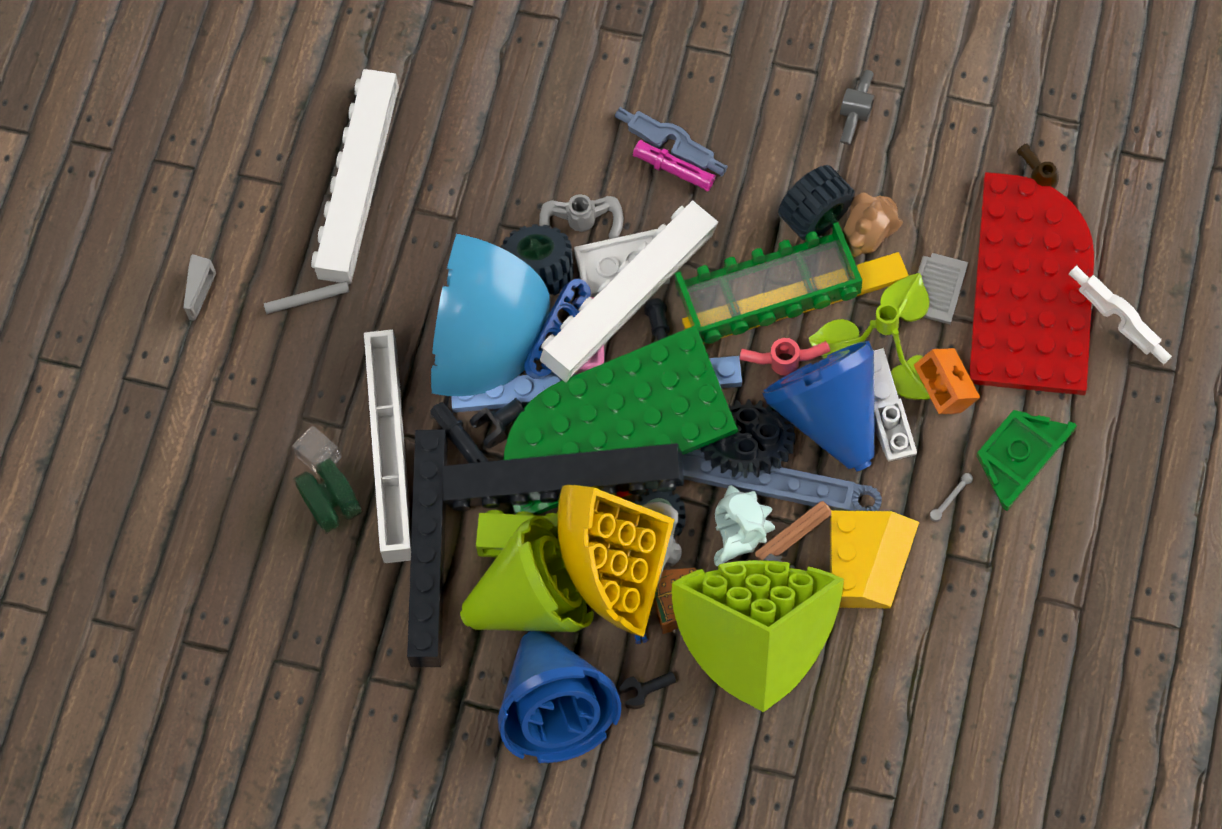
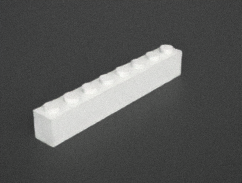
M363 69L361 79L356 80V100L349 107V119L351 121L349 127H345L342 140L345 145L343 152L339 151L336 166L339 169L337 176H333L331 180L330 192L332 197L331 201H327L325 204L324 217L326 221L325 225L319 228L318 252L314 251L311 266L315 268L317 278L320 280L339 283L347 281V284L352 283L399 89L396 73Z
M693 200L685 208L680 206L672 215V221L667 226L662 224L654 233V239L649 244L644 242L635 252L636 257L631 262L626 260L616 272L618 275L613 280L608 278L602 283L598 289L599 294L594 299L588 297L580 306V312L575 317L569 316L561 325V331L556 336L551 334L543 342L540 361L565 383L713 236L718 221Z
M393 330L365 332L364 342L380 553L384 563L410 561L412 530L397 343Z

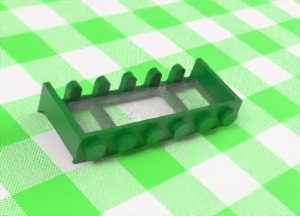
M839 222L833 224L831 235L819 238L816 231H812L806 235L805 243L793 247L789 240H783L778 244L777 252L764 255L762 248H757L751 252V260L737 264L735 257H729L724 260V268L710 272L708 266L703 265L697 268L696 277L683 280L680 271L676 272L675 287L679 292L691 327L696 325L703 343L710 344L718 341L723 336L730 334L740 335L749 328L758 325L768 326L784 317L794 318L801 315L803 311L813 308L822 309L830 305V303L841 299L843 301L851 300L861 293L862 278Z

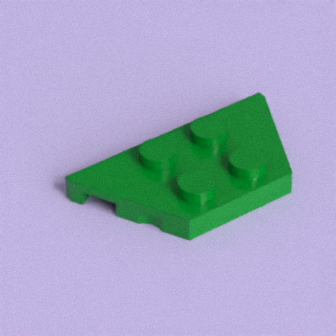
M1013 410L981 447L976 457L1004 510L1008 511L1072 435L1077 428L1075 423L1069 421L1068 424L1050 421V417L1031 416L1026 412Z

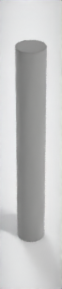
M347 281L270 301L264 303L266 314L350 291Z

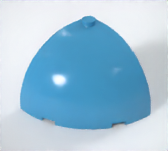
M456 234L447 266L449 270L447 285L449 287H442L432 351V354H435L436 366L433 365L431 368V389L433 394L471 396L486 393V391L500 385L504 386L525 370V360L550 314V297L547 287L540 276L517 256L486 241Z

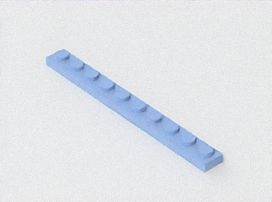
M739 356L709 358L721 388L742 386ZM550 373L541 379H533L528 375L517 376L504 386L500 385L486 391V393L471 396H451L452 410L454 413L476 411L483 408L498 409L510 403L515 397L523 406H526L539 393L562 381V379L555 373Z

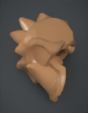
M864 192L854 196L851 203L850 216L843 230L853 258L863 253L869 254L876 251L885 238L899 230L903 220L898 218L897 205L890 197H872Z

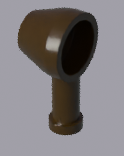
M1028 143L1022 145L1016 152L1019 156H1022L1033 170L1030 178L1034 179L1039 185L1056 188L1059 182V172L1052 162L1041 163L1031 151ZM1043 170H1047V171H1049L1051 174L1046 175V174H1044L1042 171H1043Z

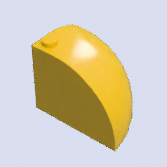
M564 485L561 489L558 505V538L562 558L573 584L587 604L605 620L624 631L644 637L675 519L593 487Z

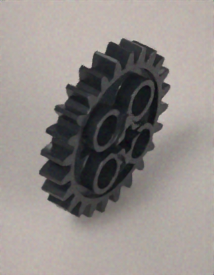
M750 399L746 401L745 405H741L738 400H735L734 407H731L729 404L728 406L739 432L700 448V451L704 453L705 461L711 460L712 468L720 465L722 474L727 470H732V477H735L738 472H743L744 478L748 477L749 472H753L756 477H759L761 470L771 474V466L780 469L781 461H789V454H793L795 445L794 425L790 424L777 411L774 412L771 406L763 407L761 400L756 405H752Z

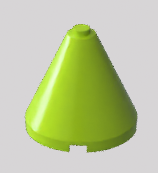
M535 516L524 521L463 602L460 616L466 626H470L474 630L577 632L592 623L594 612L587 613V602L577 591L567 572L560 550L559 538L557 539L550 531V529L554 528V524L542 516Z

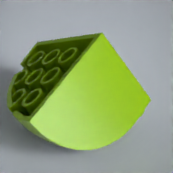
M752 560L718 564V570L705 573L703 569H700L672 583V604L675 619L683 640L707 675L729 694L765 712L797 686L818 658L829 637L838 613L844 579L809 566L807 571L790 568V563Z

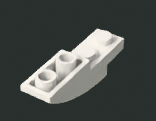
M884 348L873 350L875 432L888 462L917 455L902 400L898 398Z

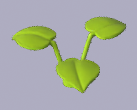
M920 273L898 280L884 291L881 296L880 306L876 310V320L870 321L869 327L861 337H859L857 326L845 319L828 322L809 337V343L812 347L824 341L828 343L830 352L821 355V357L827 358L828 354L865 341L874 328L883 335L892 334L898 358L902 364L894 367L891 371L897 394L908 399H930L914 367V364L923 356H912L906 362L898 331L899 317L906 322H913L921 319L928 312L929 296Z

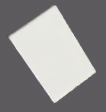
M657 229L574 247L580 278L588 283L591 290L590 297H596L599 294L598 289L606 279L613 280L618 275L616 273L618 268L626 260L631 262L636 257L635 252L644 242L649 244L654 239L653 235Z

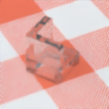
M314 426L310 427L292 445L296 456L321 478L341 458L338 446Z

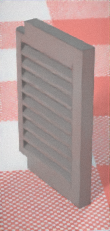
M932 253L931 258L922 256L918 273L922 276L930 301L928 312L924 318L951 325L968 262Z

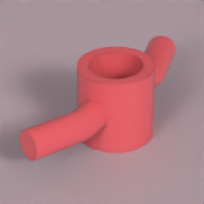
M781 338L773 343L771 352L768 353L742 349L740 360L761 365L771 364L772 369L777 374L786 376L798 369L799 361H809L830 352V347L824 341L811 348L800 350L794 340ZM785 353L792 355V358L781 360L777 356Z

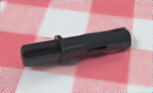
M440 402L434 405L430 410V414L440 427L445 430L446 437L453 442L467 462H489L462 427L463 422L455 418L446 404Z

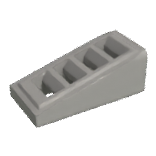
M193 254L189 262L183 308L189 320L195 321L214 280L216 271L210 259Z

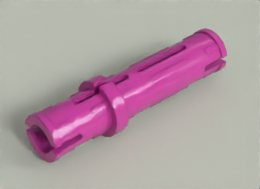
M639 140L633 151L634 157L654 165V169L667 171L707 192L715 181L716 175L669 154V151L664 148L660 150Z

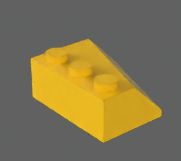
M831 510L830 573L844 579L839 608H891L919 525L918 521L892 511Z

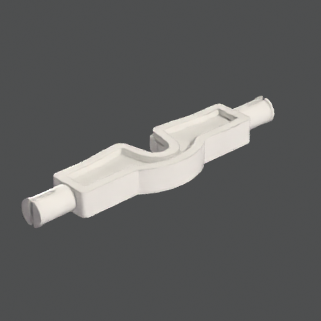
M1077 265L1070 271L1069 275L1081 285L1079 291L1103 316L1108 317L1112 314L1120 316L1121 322L1118 330L1146 355L1151 352L1163 365L1172 357L1159 345L1161 339L1141 320L1137 311L1126 300L1113 294L1094 275L1089 278Z

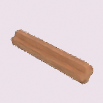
M824 501L817 503L755 551L756 558L764 561L770 553L775 557L781 555L831 516L829 506Z

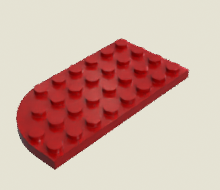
M989 172L984 174L969 377L975 385L1085 395L1087 391L1092 303L1079 291L1081 285L1069 273L1077 265L1089 278L1093 275V239L1084 217L1076 206L1055 188L1039 185L1032 178Z

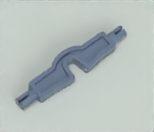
M622 107L617 110L615 118L627 123L628 130L631 133L641 137L653 147L660 148L667 140L673 139L676 142L671 149V155L704 171L708 168L720 176H723L728 166L715 160L714 153L711 150L692 141L688 133L681 127L671 123H660L640 111H637L634 115Z

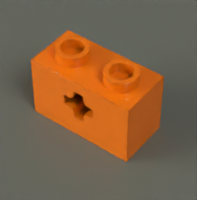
M955 348L932 349L914 364L938 414L962 413L980 398Z

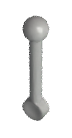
M970 473L963 474L961 477L962 481L941 506L931 511L930 519L932 521H940L942 512L966 484L972 483L973 477Z

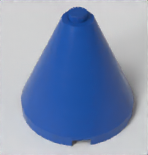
M862 341L828 354L827 358L814 364L809 363L764 389L762 394L769 406L848 469L855 468L857 472L872 464L870 460L875 457L874 351L869 341Z
M545 631L528 632L520 640L498 715V728L505 747L521 759L525 757L524 754L536 756L538 763L569 760L597 747L607 738L605 731L612 722L614 725H617L620 719L621 701L614 683L606 675Z

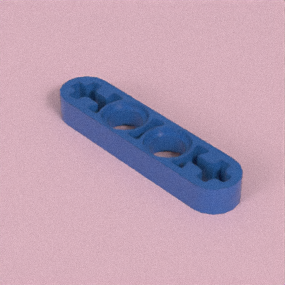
M574 279L568 282L561 290L535 344L525 360L524 368L527 375L531 378L541 379L552 372L543 363H541V366L544 369L537 371V365L534 362L541 358L543 351L541 346L545 341L546 334L551 333L556 336L561 331L560 327L563 323L557 317L558 311L560 309L566 310L570 316L575 317L580 312V306L590 297V287L584 280ZM577 287L580 297L575 299L572 304L567 303L574 295L572 290Z

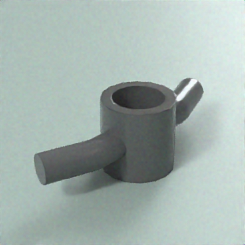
M870 70L863 72L857 90L847 88L840 110V115L847 116L840 142L843 144L851 145L858 120L868 122L875 98V95L867 93L874 76Z

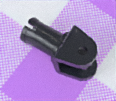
M515 397L514 400L497 412L494 410L491 412L488 408L481 409L469 422L474 428H477L492 420L497 429L483 441L486 448H492L507 439L506 426L516 420L525 409L517 397Z

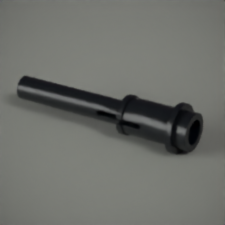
M654 298L646 303L644 312L649 316L651 332L657 337L658 341L668 337L670 327L665 313L667 305L661 299Z

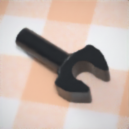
M673 672L644 683L637 681L632 676L622 683L619 687V692L622 694L630 690L637 691L638 695L627 700L625 706L626 708L639 709L645 706V699L648 694L677 682Z

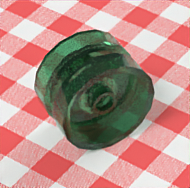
M329 457L316 464L315 470L321 481L320 484L307 471L293 478L301 497L325 534L339 527L340 521L334 510L335 507L347 520H351L362 513L352 487L344 474L339 471Z

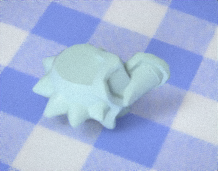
M730 485L724 498L719 501L715 509L717 524L715 528L717 531H720L723 548L718 550L714 556L716 566L739 555L754 552L759 542H767L766 533L775 530V526L766 520V517L772 512V508L760 505L757 502L755 491L742 493Z

